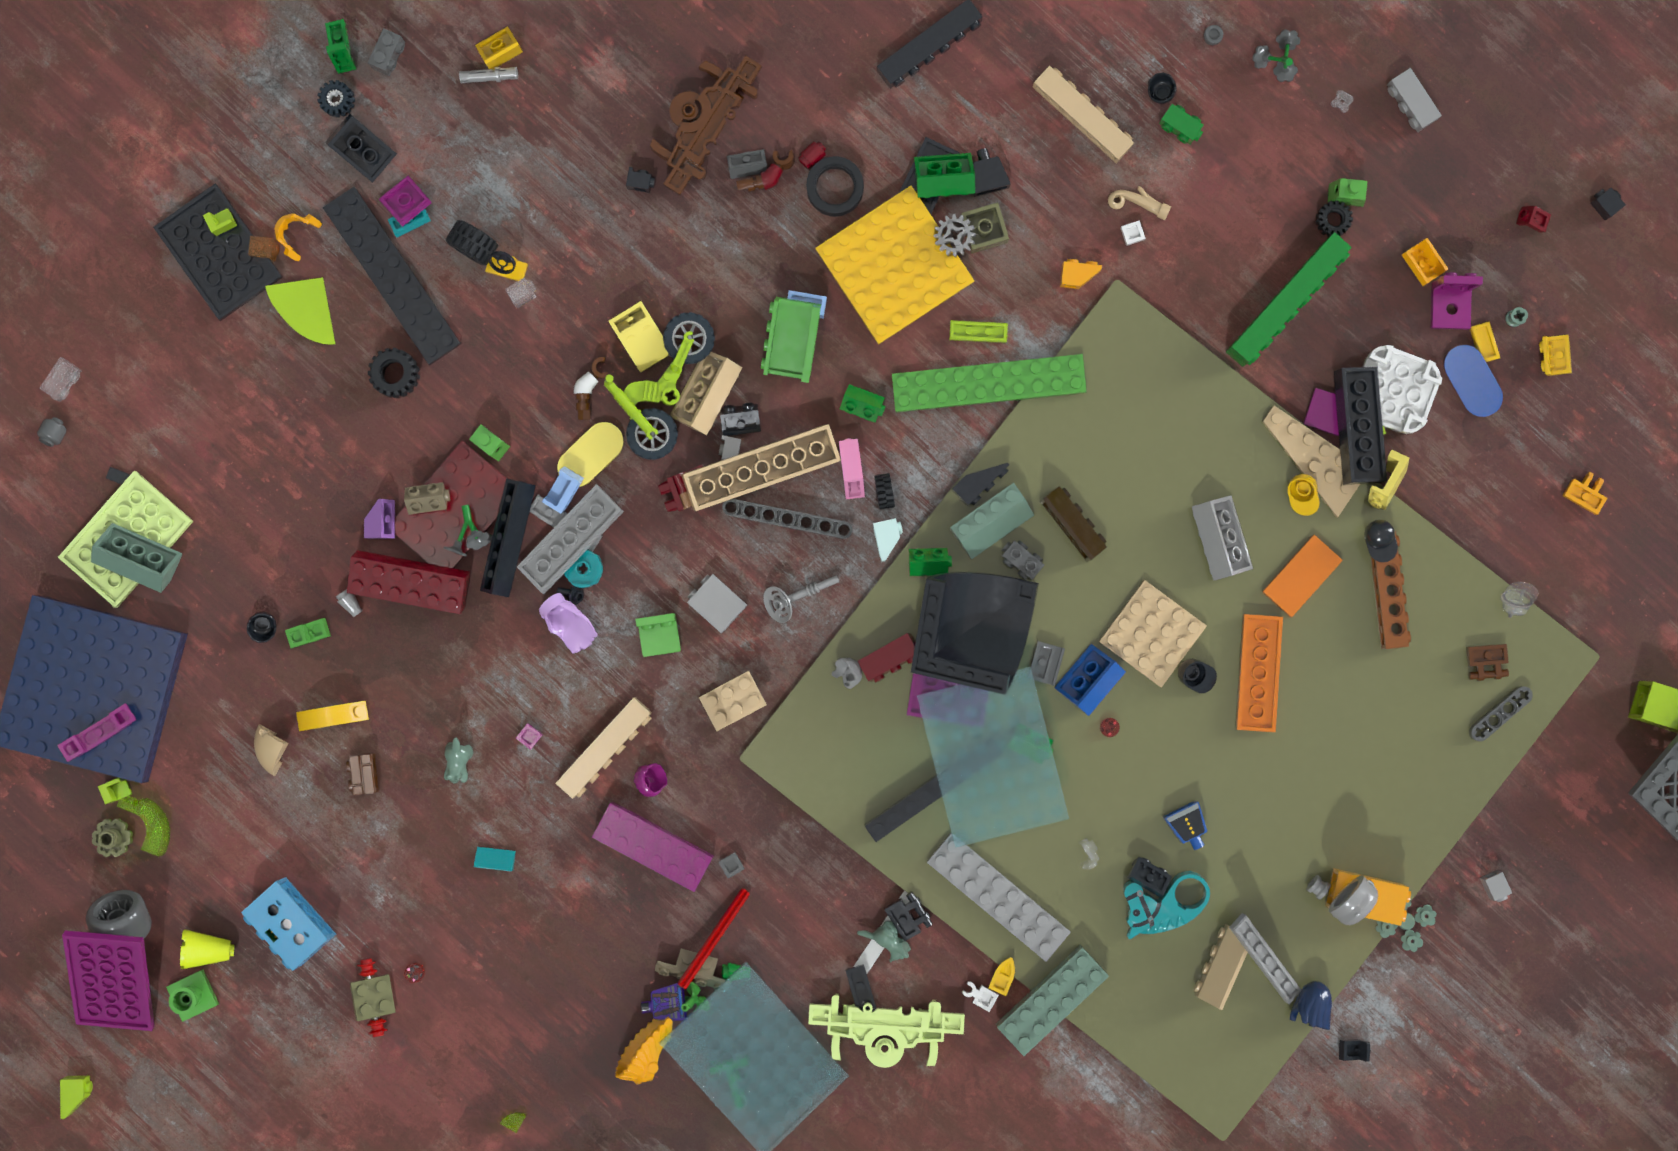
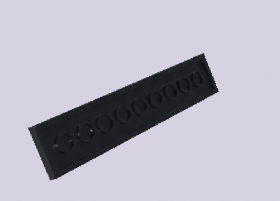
M352 187L324 206V211L429 365L433 364L461 345V342L358 190Z

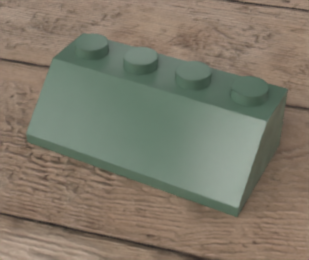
M1012 483L951 526L950 530L972 560L1033 517L1034 514L1016 485Z
M114 523L94 543L91 552L92 563L160 593L172 580L182 557V553Z

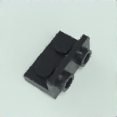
M749 402L744 403L742 406L726 405L721 408L720 419L723 436L761 432L758 404Z
M1138 857L1133 861V867L1127 878L1161 898L1172 876L1163 868H1158L1151 864L1148 859Z

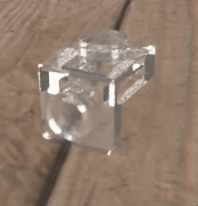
M1085 838L1079 843L1089 859L1081 863L1080 866L1083 869L1087 868L1090 870L1098 865L1097 861L1100 858L1096 853L1098 848L1092 840L1088 841Z

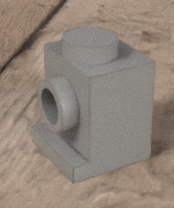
M722 436L721 440L725 441V443L720 445L719 455L722 456L721 459L724 460L738 455L741 439Z

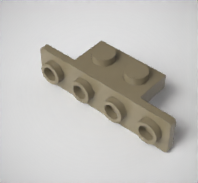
M681 948L676 966L657 961L655 971L662 976L670 975L680 980L698 953ZM708 956L692 982L701 987H713L719 992H729L731 981L713 976L718 959Z

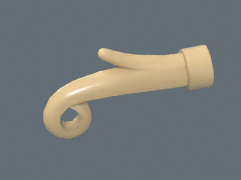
M1138 186L1140 194L1127 190H1117L1108 197V204L1113 209L1122 208L1126 199L1156 214L1158 218L1163 220L1166 219L1171 209L1170 205L1162 204L1149 196L1141 186ZM1119 197L1120 202L1115 203L1114 199Z

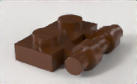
M1507 644L1466 647L1468 666H1476V672L1468 673L1469 680L1484 681L1486 678L1497 680L1509 676L1508 669H1501V664L1509 663ZM1484 665H1493V670L1484 671Z

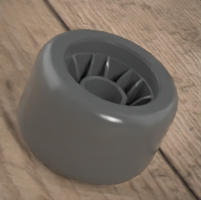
M117 890L101 896L92 903L86 913V924L90 933L145 938L152 926V920L142 896L131 890Z

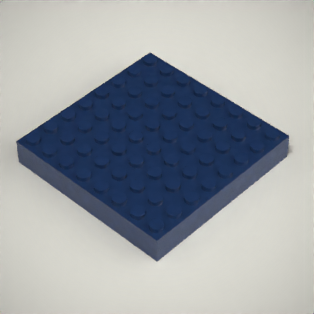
M32 595L0 713V747L138 783L149 782L188 633L40 595ZM126 703L136 721L90 751L69 762L66 761L57 745L97 723Z

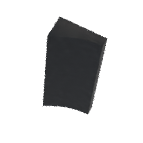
M1378 367L1340 368L1334 371L1343 485L1387 482Z

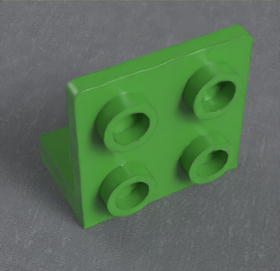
M675 613L635 619L636 626L639 628L643 657L681 651Z

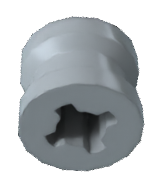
M1316 875L1310 881L1306 890L1309 893L1313 892L1316 898L1320 900L1326 895L1331 884L1322 881L1321 877Z

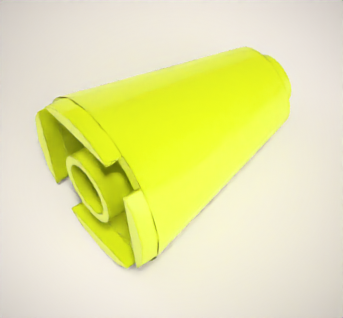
M183 930L182 940L184 941L182 942L180 953L181 969L228 961L230 956H234L235 945L231 944V940Z

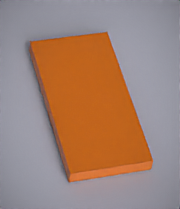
M1312 535L1262 592L1289 617H1293L1343 560L1317 536Z

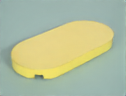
M608 422L593 425L560 457L557 466L558 472L565 466L584 478L579 487L589 484L621 453L624 443L622 432L615 425Z

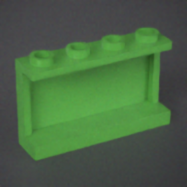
M776 297L774 302L770 303L769 313H772V320H768L766 332L770 333L769 339H765L763 350L767 351L766 358H762L761 369H764L763 375H768V373L799 378L801 382L809 383L822 304Z

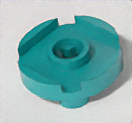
M586 550L564 574L569 582L576 587L588 588L596 585L603 573L601 558L594 552ZM583 563L588 567L585 574H582V571L579 570Z

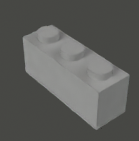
M1411 68L1387 84L1389 94L1395 97L1399 103L1400 111L1407 115L1410 126L1416 129L1417 132L1437 121L1442 116Z

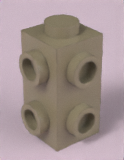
M443 482L405 488L404 502L409 515L447 509V501H450L449 490H445Z

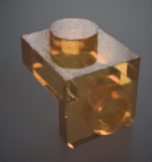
M250 236L249 256L276 260V255L278 256L280 252V245L274 238Z

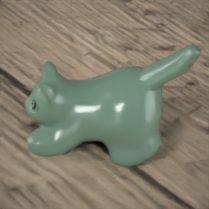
M454 738L453 742H449L445 748L444 755L447 765L444 779L449 780L453 784L460 780L465 783L468 779L466 763L473 756V748L470 745H460L458 738Z
M885 921L873 933L865 930L857 932L858 935L875 940L880 946L890 951V962L909 957L908 952L911 948L906 941L898 937V930L892 921Z

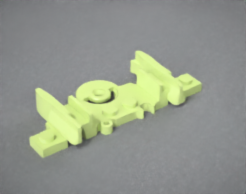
M837 993L832 996L831 1005L810 1004L808 1024L828 1026L827 1034L832 1035V1059L841 1060L839 1050L841 1036L853 1038L856 1044L865 1045L868 1059L874 1065L883 1068L897 1064L903 1056L904 1048H914L917 1043L929 1042V1056L926 1066H935L938 1055L937 1042H944V1033L964 1034L965 1014L941 1012V1004L936 1002V1000H932L929 1003L928 1010L919 1008L918 1011L911 1007V1012L907 1015L902 1013V1006L898 1009L876 1008L872 1011V1004L868 1002L863 1005V1010L856 1007L855 1004L843 1005V1014L838 1013L839 994ZM882 1035L891 1036L898 1044V1048H894V1044L890 1039L881 1038L876 1042L875 1047L871 1046L873 1041ZM887 1045L888 1051L883 1052L881 1047Z

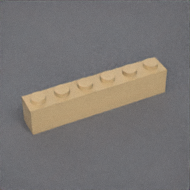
M1049 66L1034 82L1033 88L1116 164L1133 146V138L1127 132L1123 133L1114 120H1109L1105 117V113L1100 107H1094L1090 103L1089 97L1084 93L1080 94L1076 90V86L1071 81H1066L1057 68Z
M634 697L562 775L556 784L572 799L576 796L580 798L587 790L585 786L589 782L593 783L600 776L598 774L602 767L606 769L613 762L610 758L615 753L619 755L626 747L623 744L628 739L632 741L639 733L637 729L641 724L645 726L652 719L650 717L652 712Z

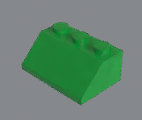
M971 153L914 157L918 198L947 197L950 195L975 193V171Z

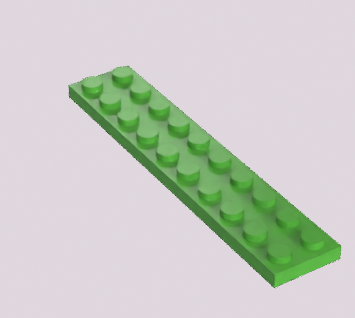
M1083 354L892 374L896 413L1087 392Z

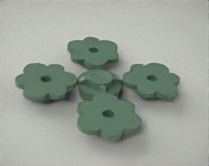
M1411 901L1409 903L1406 902L1405 910L1411 906ZM1428 904L1418 907L1414 917L1412 914L1407 913L1405 922H1402L1401 926H1399L1401 929L1406 930L1405 935L1401 936L1402 948L1406 951L1416 952L1417 947L1419 948L1423 945L1420 933H1414L1413 930H1410L1414 927L1415 921L1420 923L1422 927L1435 924L1434 917H1436L1437 913ZM1377 921L1378 925L1375 929L1377 932H1380L1381 937L1387 938L1389 935H1395V929L1398 925Z

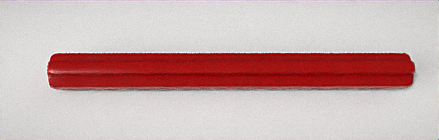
M742 888L679 980L678 985L687 989L749 897L750 893Z

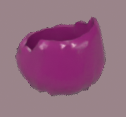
M656 763L638 767L634 775L636 788L646 797L657 796L668 782L663 767Z

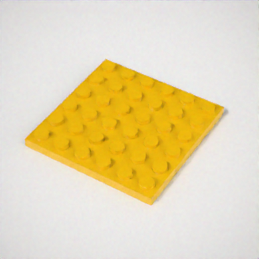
M912 186L898 193L815 248L878 345L974 282V279L958 255L954 257L953 252H951L947 256L946 249L941 252L939 249L942 245L937 246L935 244L939 240L934 238V234H938L935 227L939 226L921 199L918 198ZM950 243L945 244L946 246L952 248Z

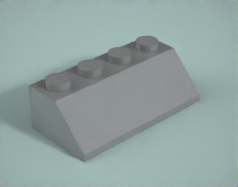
M1232 496L1192 506L1193 517L1196 520L1198 533L1202 540L1204 554L1207 557L1213 581L1253 569Z

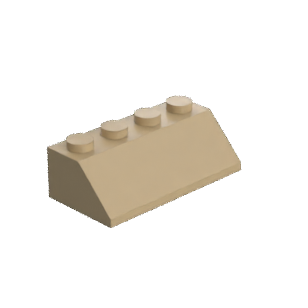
M710 352L704 360L697 363L670 416L680 423L707 435L742 367L726 357Z
M1227 924L1220 928L1217 935L1219 940L1210 950L1209 955L1211 958L1203 966L1201 981L1198 980L1194 987V995L1220 1010L1224 1008L1248 953L1229 928L1230 925Z

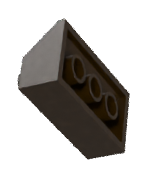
M1059 486L1043 498L1040 503L1086 562L1091 561L1107 548L1105 545L1107 541L1100 533L1097 535L1093 530L1095 526L1091 520L1083 517L1081 507L1077 503H1072L1069 499L1071 495L1066 488L1062 489Z

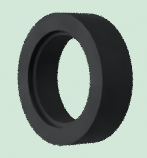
M839 156L824 158L817 162L808 174L806 182L807 195L812 206L820 213L832 217L846 215L853 211L862 199L864 190L862 174L859 168L846 158ZM840 169L852 178L854 190L847 201L841 204H829L818 195L816 190L817 181L827 170Z

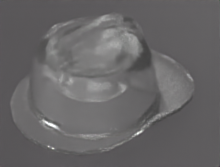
M1512 583L1501 594L1500 598L1503 609L1508 613L1509 618H1512L1514 615H1525L1537 599L1539 593L1536 587L1529 583Z

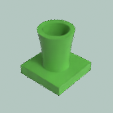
M203 969L166 987L170 995L169 1006L173 1012L179 1014L182 1022L219 1005Z

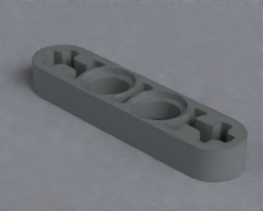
M1523 686L1515 688L1470 727L1469 736L1475 741L1486 740L1532 700V691L1528 687ZM1520 691H1526V699L1521 698L1517 701V703L1511 699L1512 697L1513 699H1517L1518 697H1520ZM1506 702H1510L1513 706L1510 713H1506L1503 710ZM1491 715L1498 717V723L1494 726L1489 723ZM1485 726L1490 728V730L1484 729L1481 732L1482 736H1475L1477 733L1476 728L1482 729Z

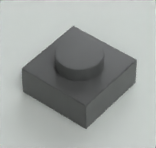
M736 852L719 861L727 878L745 869Z

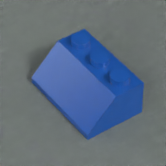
M1091 644L1054 688L1089 716L1126 671L1116 661Z

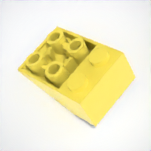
M641 301L609 320L610 325L640 373L669 356L665 350L661 332Z

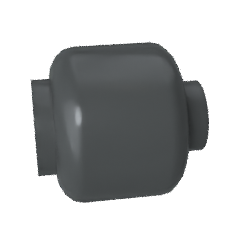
M55 417L44 419L37 431L39 441L50 447L59 445L67 432L63 425L64 422Z

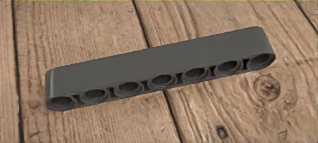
M737 499L724 501L722 505L723 512L727 516L839 539H847L852 535V526L846 521ZM728 503L736 504L735 512H727L726 506ZM749 506L755 508V514L751 517L745 515V509ZM765 511H773L774 518L772 520H765L763 517ZM785 514L793 516V521L790 524L783 523L782 518ZM803 518L811 519L812 524L809 528L801 526ZM824 521L829 522L831 525L830 530L827 532L820 530V524ZM842 525H846L850 529L849 533L845 536L838 532L839 527Z

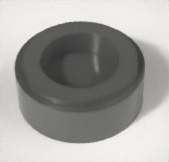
M1217 25L1207 27L1203 34L1204 41L1212 46L1219 44L1223 38V30Z

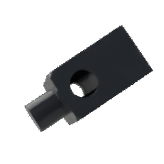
M987 148L978 150L977 156L979 161L973 162L975 171L974 197L1008 189L1011 184L998 156L990 158Z

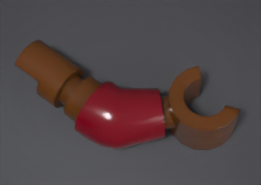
M774 150L773 160L775 163H771L764 172H761V175H757L754 179L749 177L737 180L738 191L747 188L749 192L755 191V188L768 190L776 186L783 170L790 169L795 163L793 151L790 150L788 152L789 156L786 160H779V154Z

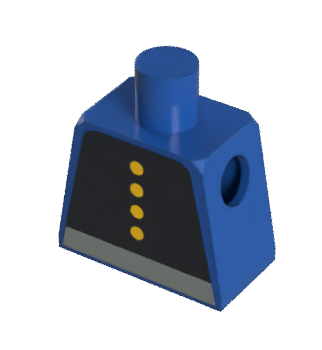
M1193 801L1162 816L1181 843L1184 844L1190 841L1194 850L1204 846L1200 835L1206 833L1207 828L1198 801Z

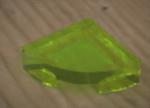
M520 1112L511 1113L500 1124L517 1133L527 1114Z

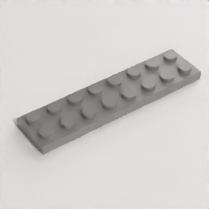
M952 832L927 861L930 866L1044 961H1048L1071 933Z

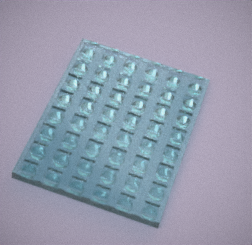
M1031 667L1017 670L1006 695L961 684L917 695L955 848L1069 819Z

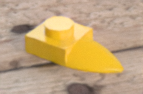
M1012 957L1006 959L998 966L988 989L1005 996L1007 995L1015 974V965Z

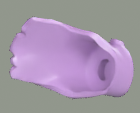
M561 593L549 597L539 608L540 615L543 619L545 618L550 633L559 636L572 653L586 649L592 644L594 637H597V632L590 620L572 602L567 601Z

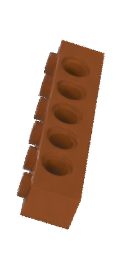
M1395 531V538H1396V541H1397V545H1398V547H1399V546H1400V539H1399V536L1396 535V531ZM1398 551L1396 556L1388 562H1378L1371 557L1381 649L1409 647L1411 635L1407 631L1406 624L1409 622V617L1404 607L1407 600L1406 594L1402 590L1404 576L1400 572L1402 557L1398 554ZM1386 566H1390L1392 569L1390 576H1387L1384 572ZM1389 585H1392L1394 588V593L1392 595H1389L1387 593V587ZM1391 604L1396 606V613L1393 615L1389 612ZM1394 623L1399 627L1396 634L1391 631V626Z

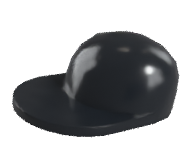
M1375 520L1369 523L1365 529L1364 536L1370 556L1378 562L1392 560L1398 551L1393 526L1385 520Z
M1190 658L1186 659L1179 666L1178 678L1186 687L1198 693H1206L1215 685L1217 673L1213 667L1198 659Z

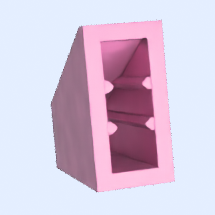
M849 438L839 441L846 499L865 497L858 439Z

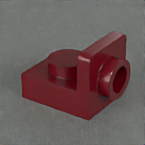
M1523 206L1518 214L1516 224L1519 226L1527 225L1543 233L1546 232L1551 214L1537 206Z

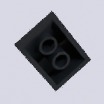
M350 113L325 142L372 183L397 155L396 152Z

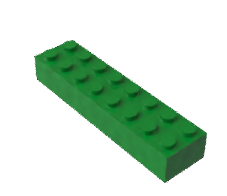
M1335 232L1329 236L1227 349L1226 353L1242 367L1246 364L1250 366L1261 355L1259 351H1263L1274 341L1271 337L1279 335L1286 327L1284 323H1288L1299 313L1297 308L1301 309L1312 298L1310 294L1313 295L1325 284L1322 280L1326 281L1337 270L1335 266H1339L1350 256L1348 251L1352 247Z

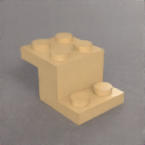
M749 671L699 697L716 731L767 705Z

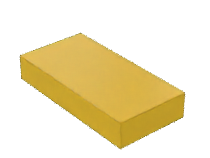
M1490 322L1472 326L1470 332L1475 348L1479 350L1484 360L1489 362L1499 359L1500 354Z

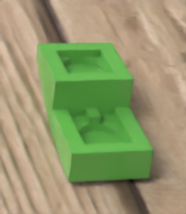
M325 618L285 630L290 648L331 636Z

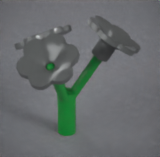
M1284 29L1280 35H1277L1276 42L1279 43V48L1285 49L1284 56L1282 57L1272 56L1268 52L1269 48L1266 45L1257 46L1256 53L1252 57L1255 62V68H1265L1271 60L1279 61L1277 67L1273 69V74L1277 76L1279 82H1291L1294 79V75L1297 74L1298 68L1294 66V62L1288 57L1289 50H1294L1296 45L1300 44L1301 40L1298 37V33L1295 30L1289 31Z
M469 505L461 506L464 524L458 540H455L454 545L451 547L444 546V549L465 557L467 554L463 553L460 548L467 525H469L471 535L467 537V548L478 550L489 544L493 534L478 531L472 522Z

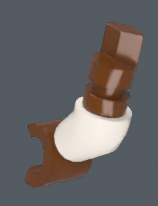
M605 357L595 359L591 367L592 372L584 374L574 385V394H576V400H578V403H576L578 420H590V403H588L590 394H592L593 388L598 383L597 379H604L609 375L607 372L601 374L596 370V365L601 362L604 363Z

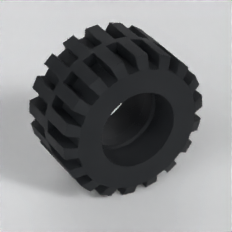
M463 220L456 221L445 239L452 248L474 262L485 266L489 263L490 255L499 246L493 238Z
M386 348L384 352L379 351L377 357L373 356L372 360L374 361L369 363L368 366L370 367L368 375L370 376V383L373 384L377 391L390 398L405 397L408 392L412 393L414 391L412 388L414 386L417 387V379L420 380V375L418 374L420 369L416 365L418 363L411 355L397 348ZM392 363L402 364L404 369L402 379L394 384L387 383L384 376L386 368Z

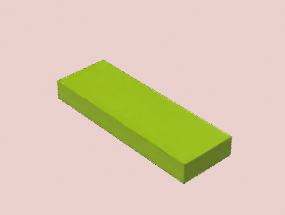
M951 320L949 340L1007 343L1008 323Z

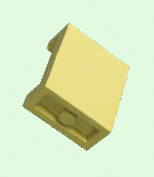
M1391 450L1387 459L1386 471L1392 474L1384 489L1373 485L1370 488L1368 502L1371 506L1386 510L1407 472L1409 457Z

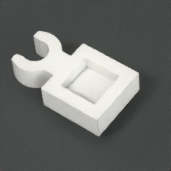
M968 981L967 985L971 986L972 990L971 992L963 990V995L966 997L973 996L972 1003L990 1012L999 995L983 985L977 989L973 982Z

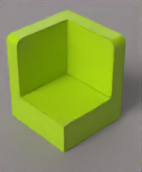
M225 209L215 215L211 212L203 215L211 233L216 236L237 226L229 209Z
M117 778L98 786L105 804L113 803L132 794L128 781L123 778Z

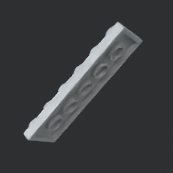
M596 484L529 553L517 568L541 593L545 594L624 511Z

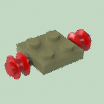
M372 958L360 960V964H357L362 970L358 975L365 977V979L349 983L356 1021L372 1018L367 1023V1026H371L372 1029L368 1034L378 1037L384 1035V1031L388 1030L383 1028V1023L386 1020L380 1018V1016L396 1012L389 974L376 977L371 976L378 970L373 969V964L376 961H372Z

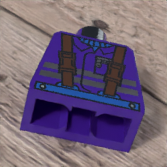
M678 983L652 991L651 1001L641 1002L642 1013L653 1012L654 1020L664 1021L669 1016L672 1021H688L687 1011L684 1012L681 1009V1006L685 1003L684 989Z

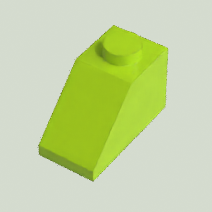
M66 1076L60 1080L61 1119L70 1116L90 1096L93 1088L90 1076Z

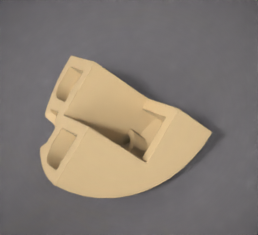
M259 724L254 737L255 753L262 767L268 773L275 776L282 764L279 760L289 743L276 737L277 733Z

